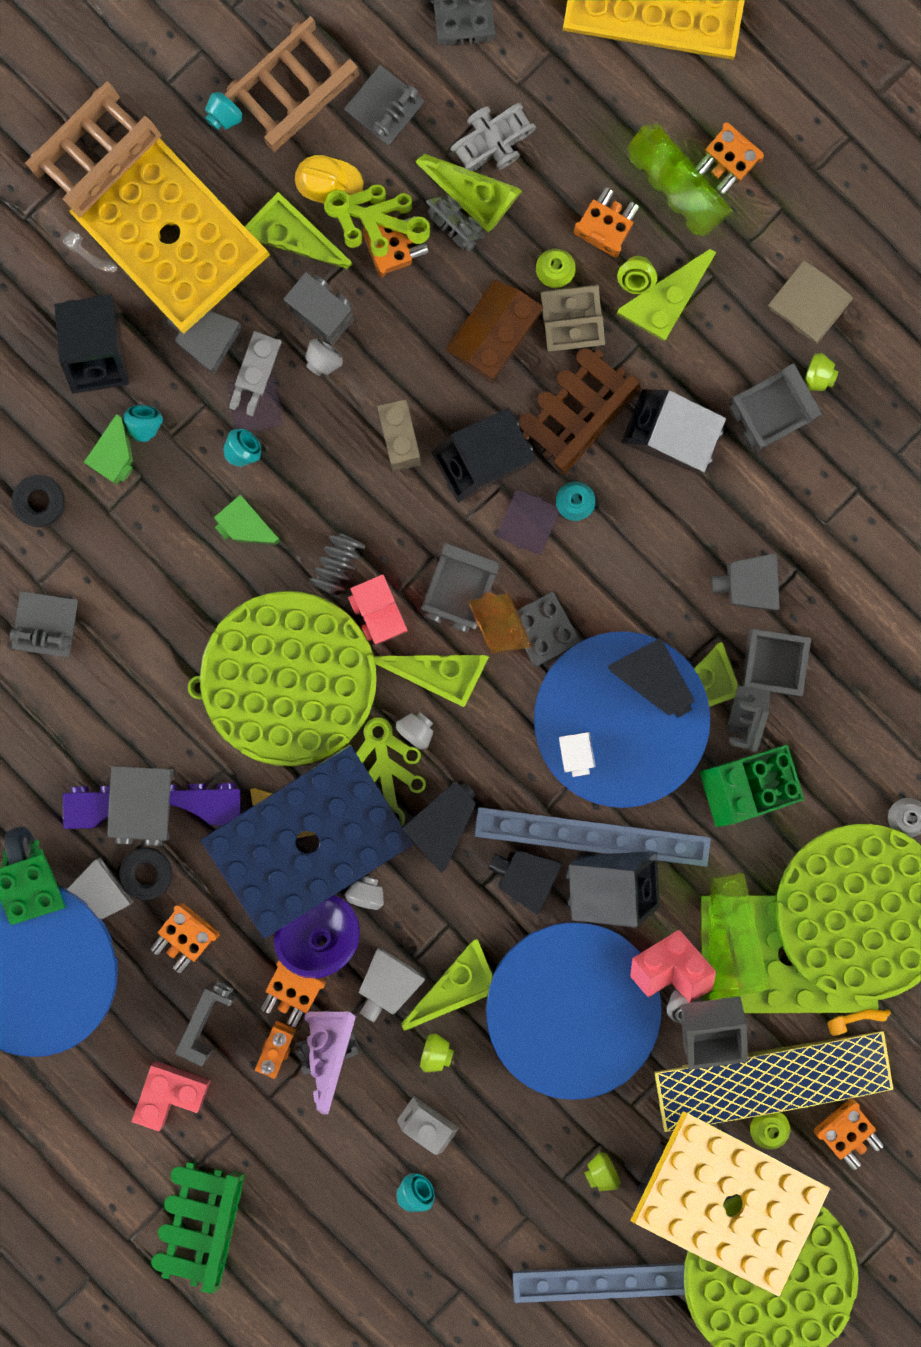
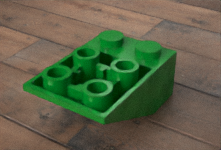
M788 744L699 771L716 827L736 824L804 801Z

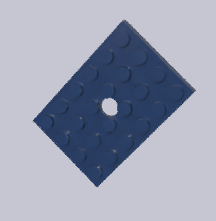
M351 744L200 840L264 939L413 845L409 835L402 829V824ZM303 831L314 832L319 838L318 848L312 853H303L296 846V838Z

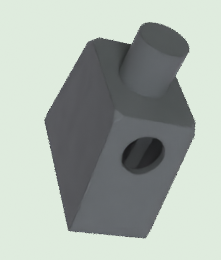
M208 311L185 334L170 319L167 322V325L179 331L175 340L176 344L213 375H215L242 329L239 322Z
M777 554L729 563L727 566L728 575L711 577L712 593H728L730 606L766 611L779 610Z

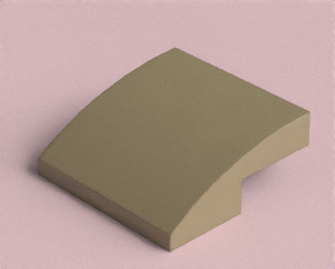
M803 261L768 307L772 312L791 323L796 331L818 344L853 300V297L824 273L808 262Z
M598 284L540 291L548 352L605 345Z

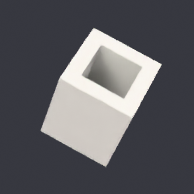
M590 732L559 737L565 772L572 771L573 777L590 774L589 768L596 767Z

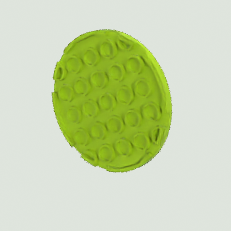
M300 591L266 593L236 607L219 623L212 633L201 663L200 689L202 700L218 733L242 754L254 760L276 766L311 764L342 749L364 725L372 708L376 692L377 679L374 656L369 642L359 625L336 604L317 595Z
M851 824L820 834L797 852L788 864L779 883L775 902V921L784 952L804 978L829 994L855 1001H875L894 997L921 982V845L900 831L885 826Z
M739 1195L731 1197L723 1203L727 1216H735L740 1212L742 1199ZM822 1206L780 1296L688 1251L684 1267V1290L688 1309L699 1331L713 1347H827L844 1330L850 1319L849 1315L854 1299L857 1297L858 1267L853 1246L842 1225L839 1224L829 1210Z

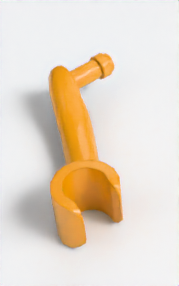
M866 1009L846 1016L838 1015L828 1021L827 1025L830 1034L836 1036L847 1032L846 1024L863 1019L884 1022L891 1012L889 1009L884 1011Z

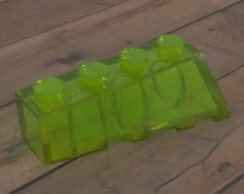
M659 124L644 125L626 148L631 154L629 156L631 162L638 169L641 170L643 168L650 176L648 178L649 183L657 191L660 192L662 190L669 198L667 200L668 205L676 213L681 212L688 220L686 222L687 227L695 235L700 234L702 237L709 235L734 212Z
M736 871L711 877L709 964L716 971L713 990L708 992V999L742 996L769 990L744 873Z

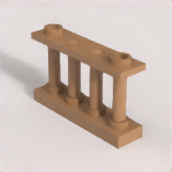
M311 16L306 21L303 19L298 21L292 27L291 34L241 80L237 78L232 81L226 89L227 93L224 94L233 103L240 100L266 128L265 133L267 135L264 139L266 145L273 152H276L359 76L358 67L351 59L345 64L343 62L339 63L312 34L316 30L315 20ZM302 41L331 71V76L324 83L321 81L317 82L290 53ZM282 61L309 90L308 94L310 96L302 103L300 101L296 102L269 73L279 62ZM260 80L287 108L288 116L281 122L278 120L274 121L248 93Z
M108 81L97 88L92 96L39 149L35 150L25 162L38 179L46 172L67 192L62 199L79 218L162 136L146 116L139 122H136L116 103L120 96ZM106 111L129 130L118 143L95 123ZM86 131L108 151L98 163L91 160L74 144ZM65 152L88 172L77 184H74L54 165Z

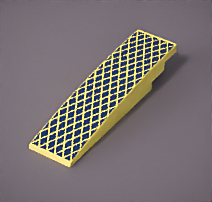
M884 1031L748 1053V1062L693 1070H689L687 1064L682 1065L680 1068L654 1072L664 1132L674 1131L683 1111L710 1125L893 1090Z

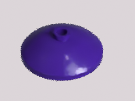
M333 895L275 932L274 946L280 962L297 976L303 978L326 977L346 965L356 951L360 937L359 921L350 905L343 899ZM327 939V943L324 946H320L321 941Z

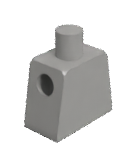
M101 858L93 861L67 889L84 900L101 920L134 902Z
M378 947L359 990L361 995L368 998L360 1014L372 1022H375L382 1009L394 1015L424 982L425 976L381 947Z
M413 1096L397 1119L403 1133L435 1155L445 1150L459 1130L458 1126L415 1096Z

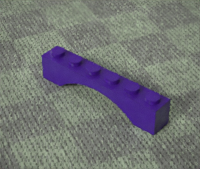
M217 783V789H206V784H188V790H177L176 784H172L170 805L186 809L198 815L210 825H224L243 813L242 789H235V783ZM100 786V792H89V787H71V793H63V828H95L108 819L110 786Z

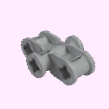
M521 103L514 104L494 119L489 114L491 110L488 106L481 108L467 119V123L473 125L476 130L461 138L450 148L452 153H457L465 169L475 171L494 157L497 162L496 167L498 170H502L520 157L518 151L514 152L511 146L529 136L537 128L534 123L530 124L522 111L523 106Z

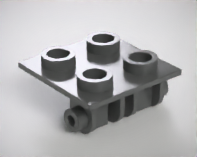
M433 0L437 44H443L445 47L446 45L458 44V39H460L461 45H464V39L469 38V44H472V38H475V42L487 41V43L490 42V39H495L492 0Z
M379 65L347 104L344 111L389 146L423 105L425 100L417 95L418 91L413 86L408 85L407 87L384 67Z
M444 195L426 201L431 206L427 211L430 214L429 218L439 227L443 226L442 230L444 232L452 227L453 229L448 236L451 238L458 233L452 240L462 250L466 249L470 252L477 244L475 241L486 236L481 231L482 226L470 216L467 218L460 211V204L452 197Z
M20 591L15 628H12L10 632V640H13L11 649L70 657L78 600Z
M554 592L507 615L510 621L509 624L514 628L518 636L517 639L521 641V646L525 648L534 667L543 664L581 642Z

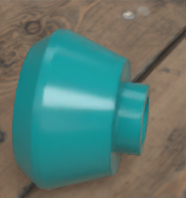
M215 92L210 95L205 108V112L208 114L205 119L216 130H219L220 127L227 130L242 121V112L228 97L221 92Z
M135 405L124 412L123 421L128 434L134 440L146 442L156 436L163 422V417L154 407Z
M233 429L229 432L223 446L224 457L228 463L243 467L260 459L261 445L251 432L245 429Z
M568 482L557 493L556 507L559 513L568 520H583L594 510V492L583 482Z
M410 1173L405 1176L397 1189L398 1204L408 1212H425L433 1206L435 1193L430 1181L417 1173Z

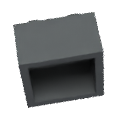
M305 272L283 299L289 312L331 346L334 345L354 321L350 301L340 293L333 295L328 288L327 282L317 274L311 277Z
M757 629L749 630L740 686L767 690L770 693L803 696L811 638Z
M740 996L681 1004L683 1045L689 1070L748 1062L747 1022Z

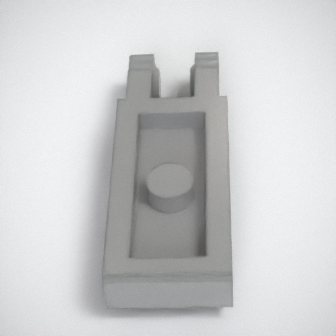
M255 331L253 332L235 383V390L229 406L230 409L236 410L239 406L244 390L253 394L247 405L246 414L254 415L260 396L263 397L282 343L281 340Z

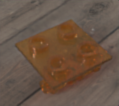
M489 591L482 595L483 598L468 601L491 654L532 647L509 593L494 595L493 591Z

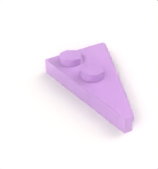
M307 1012L304 1015L305 1021L310 1025L311 1035L307 1037V1043L310 1047L311 1075L316 1078L317 1090L313 1092L314 1102L317 1105L316 1110L321 1114L329 1113L356 1016L350 1012Z

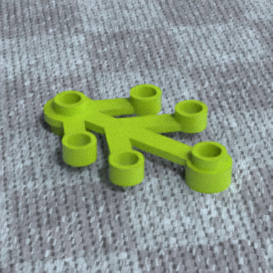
M373 185L368 190L348 195L342 190H334L327 195L324 201L325 212L331 217L338 218L344 230L345 244L348 247L355 248L362 243V233L358 228L354 227L350 216L359 218L371 240V252L378 257L385 256L389 251L388 240L382 236L377 225L407 234L409 240L415 244L424 243L430 236V224L423 217H413L406 222L385 215L395 210L402 214L412 210V198L406 193L399 194L394 199L385 201V188L381 185ZM368 201L374 204L366 208L358 206ZM356 236L357 238L350 239L349 237ZM377 245H383L384 247H382V248H377L376 246H377Z
M373 718L364 727L363 733L366 740L356 754L363 763L375 748L377 760L368 773L374 782L380 776L383 796L393 812L399 815V821L403 826L405 814L397 807L392 774L406 783L414 793L424 791L426 781L423 777L413 775L390 759L387 746L402 754L405 762L408 764L418 763L421 753L417 748L409 747L393 736L392 726L387 720ZM377 726L382 727L384 730V734L380 738H376L373 735V729ZM409 750L417 752L418 757L415 761L407 759L406 754ZM414 779H420L423 782V787L420 790L412 788L411 784Z

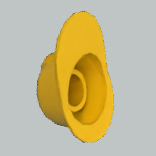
M314 155L308 157L299 164L295 172V183L298 191L304 197L324 204L327 195L334 190L345 191L348 195L363 191L364 182L360 172L351 164L328 156Z

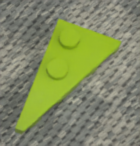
M423 154L416 161L487 232L494 229L522 192V190L515 186L427 154Z
M279 192L245 226L260 243L344 269H348L352 265V262Z
M711 249L707 250L657 283L649 292L640 294L619 308L617 315L665 342L716 252Z
M720 642L694 668L704 686L709 707L734 698L738 687L723 643Z
M486 655L376 656L374 661L376 665L453 703L465 707L489 657Z
M477 938L467 946L401 1023L404 1031L488 996L489 985L493 975Z

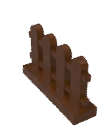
M587 348L579 350L576 359L581 366L580 370L576 374L569 370L561 371L557 376V381L562 390L556 396L551 392L541 393L538 397V404L543 411L536 418L530 413H525L518 420L521 430L524 431L522 434L525 440L528 441L532 438L546 451L543 453V456L546 459L550 460L554 457V465L563 475L572 468L641 390L640 381L633 375L625 379L623 377L626 375V372L623 369L619 368L616 372L601 359L604 354L599 349L595 353ZM588 373L604 385L598 393L582 381ZM610 392L613 393V395L608 399V401L604 400V398ZM568 395H571L585 407L578 415L563 403ZM592 413L594 416L586 423V418ZM549 416L565 428L559 437L543 424ZM573 435L575 438L567 445L565 442Z

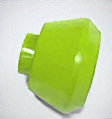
M549 249L538 258L536 273L544 285L551 288H561L573 279L575 262L572 256L565 250Z
M633 256L619 268L617 279L624 290L633 294H643L654 288L657 282V273L649 259L643 256Z
M823 353L814 354L805 374L804 382L809 391H825L827 386L832 388L839 371L834 370L835 363Z
M437 1033L428 1035L420 1061V1068L427 1073L442 1071L444 1066L450 1067L454 1050L449 1049L450 1043Z
M781 1112L755 1116L750 1125L751 1137L758 1146L764 1149H777L784 1145L789 1138V1121Z
M599 1152L587 1164L589 1170L584 1172L592 1189L598 1187L599 1191L617 1190L621 1184L618 1173L608 1154Z

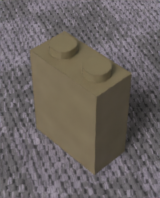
M407 400L377 406L393 472L421 466Z

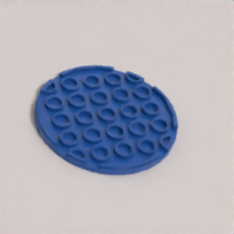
M609 632L590 637L567 650L553 664L540 686L534 711V728L540 753L550 771L567 789L590 802L609 807L623 808L641 806L657 801L676 790L686 781L699 764L705 751L710 731L708 698L698 674L678 651L664 643L695 700V703L691 704L693 710L679 718H676L675 714L670 716L665 714L613 674L608 668L610 664L657 640L654 637L634 632ZM590 732L596 767L589 768L590 774L573 777L572 771L565 772L559 737Z
M59 886L58 888L66 905L64 909L14 925H10L0 901V1050L7 1053L26 1057H41L57 1054L72 1048L88 1037L100 1025L107 1015L115 996L118 964L111 943L112 938L105 924L88 907L84 900Z
M581 922L553 924L530 933L516 943L503 957L493 974L486 1004V1023L491 1042L496 1054L509 1072L527 1087L541 1094L569 1100L596 1097L616 1089L629 1080L649 1057L656 1042L661 1022L660 992L658 991L652 996L647 997L630 977L632 958L639 955L640 952L619 934L599 925Z

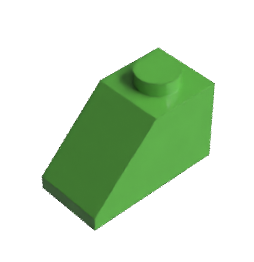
M116 414L84 463L118 485L120 480L124 482L131 474L133 467L130 465L133 462V457L123 418Z
M241 495L214 517L219 523L215 528L225 540L231 537L235 542L277 545L281 542Z

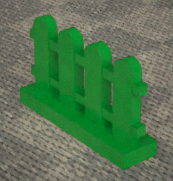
M188 1161L186 1166H178L171 1172L172 1181L175 1184L181 1185L179 1195L173 1194L167 1197L164 1202L165 1209L169 1213L175 1214L173 1224L166 1223L159 1228L158 1237L161 1241L169 1243L167 1253L159 1252L154 1255L151 1264L155 1270L162 1272L161 1278L170 1279L171 1275L190 1279V1286L197 1287L199 1282L203 1283L201 1291L213 1294L221 1287L245 1173L233 1171L225 1177L223 1176L224 1170L215 1169L213 1174L194 1169L196 1163ZM190 1188L209 1192L208 1202L188 1198ZM218 1195L222 1196L220 1206L216 1205ZM187 1217L203 1221L202 1231L183 1227V1218ZM212 1224L215 1225L214 1235L210 1234ZM177 1246L196 1250L195 1260L175 1255ZM208 1253V1262L204 1263L205 1254Z

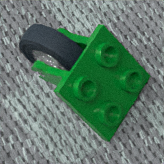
M24 826L7 831L5 835V850L3 851L4 859L0 867V901L10 925L66 907L43 849H40L39 840H35L29 829Z

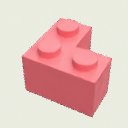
M383 574L350 588L353 595L349 596L348 599L356 615L361 613L364 617L366 624L361 625L367 641L373 640L375 645H378L408 632Z
M677 930L632 958L630 977L647 997L652 996L672 983L689 1003H692L713 990L716 971L680 930Z
M155 1061L150 1067L132 1122L160 1131L165 1124L171 1104L198 1113L202 1107L211 1080Z

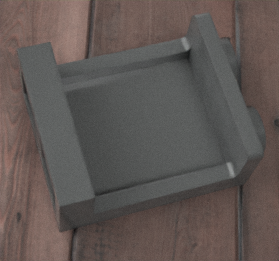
M794 363L745 392L733 396L729 400L731 406L728 407L733 419L736 422L740 421L745 429L742 432L745 441L750 448L754 446L756 451L765 448L822 415Z
M445 543L425 600L421 606V611L426 612L424 617L441 623L442 618L453 622L452 628L468 633L469 629L476 630L500 563Z
M111 766L107 837L115 838V843L133 844V839H145L144 845L161 846L162 840L170 839L168 827L171 781H173L174 769Z
M217 981L216 984L210 983L205 988L176 1050V1055L200 1066L205 1064L213 1048L197 1040L215 1001H219L227 1006H231L235 1001L237 994L232 992L233 987Z

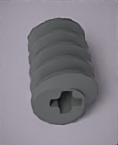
M337 532L339 536H329V540L334 544V547H324V551L329 557L319 558V561L325 567L314 569V572L320 578H310L309 582L313 586L339 597L336 591H346V588L340 583L341 580H351V577L345 570H355L356 568L350 562V559H360L361 557L355 551V548L365 549V545Z

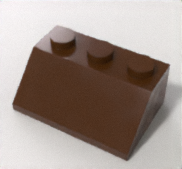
M494 279L445 351L493 384L541 316L543 306L520 290Z

